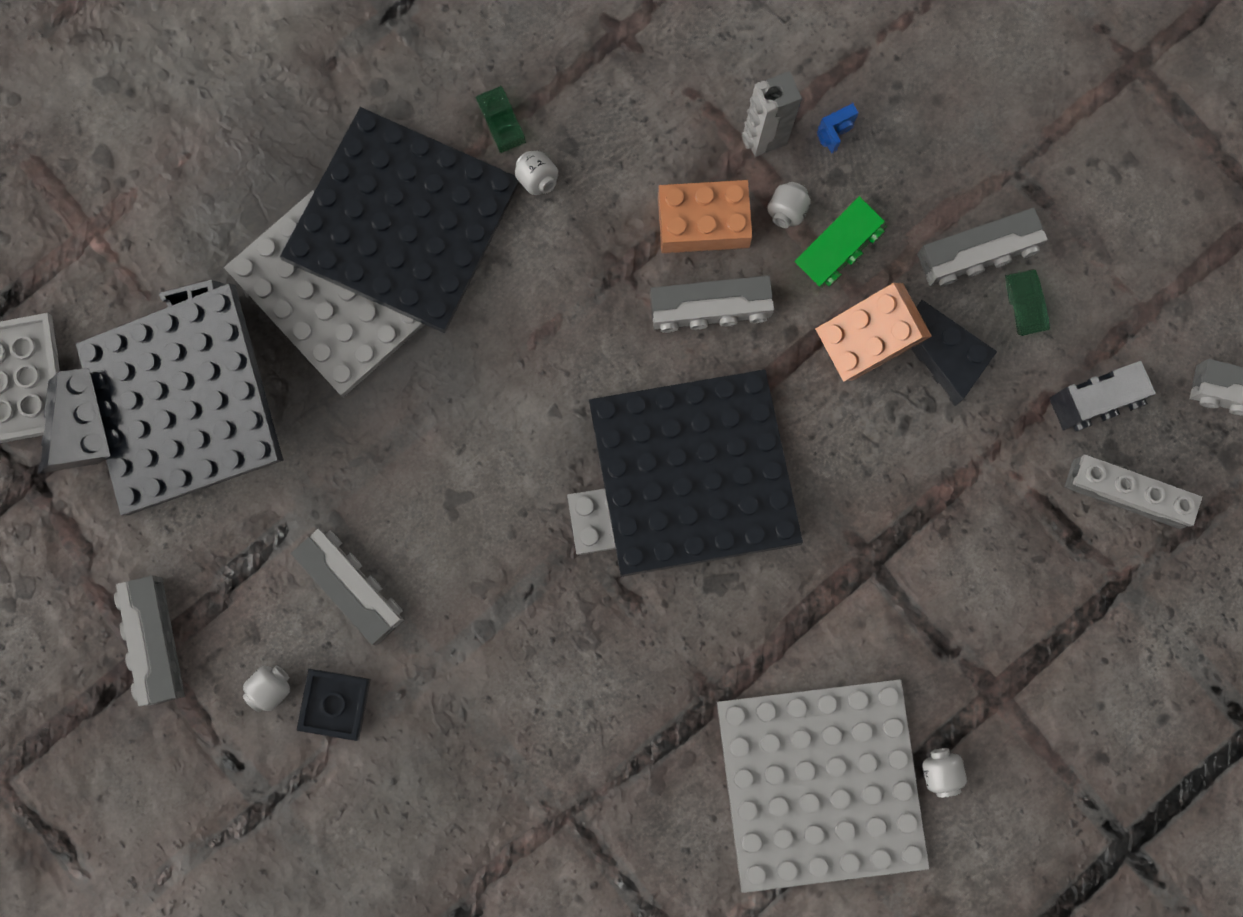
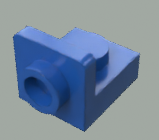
M853 103L822 118L817 131L818 138L824 147L827 146L831 153L837 151L841 140L838 135H842L854 127L853 124L858 116V111Z

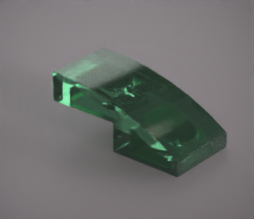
M502 85L475 96L500 154L527 143Z
M1036 269L1005 275L1009 304L1014 307L1017 334L1024 336L1050 330L1045 298Z

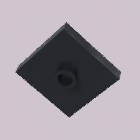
M308 669L296 731L359 741L371 679Z

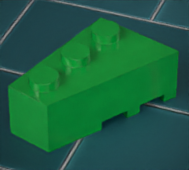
M859 196L794 262L819 287L823 288L825 285L831 287L842 276L840 271L847 264L852 266L864 254L862 250L869 243L874 244L886 232L884 229L888 226Z

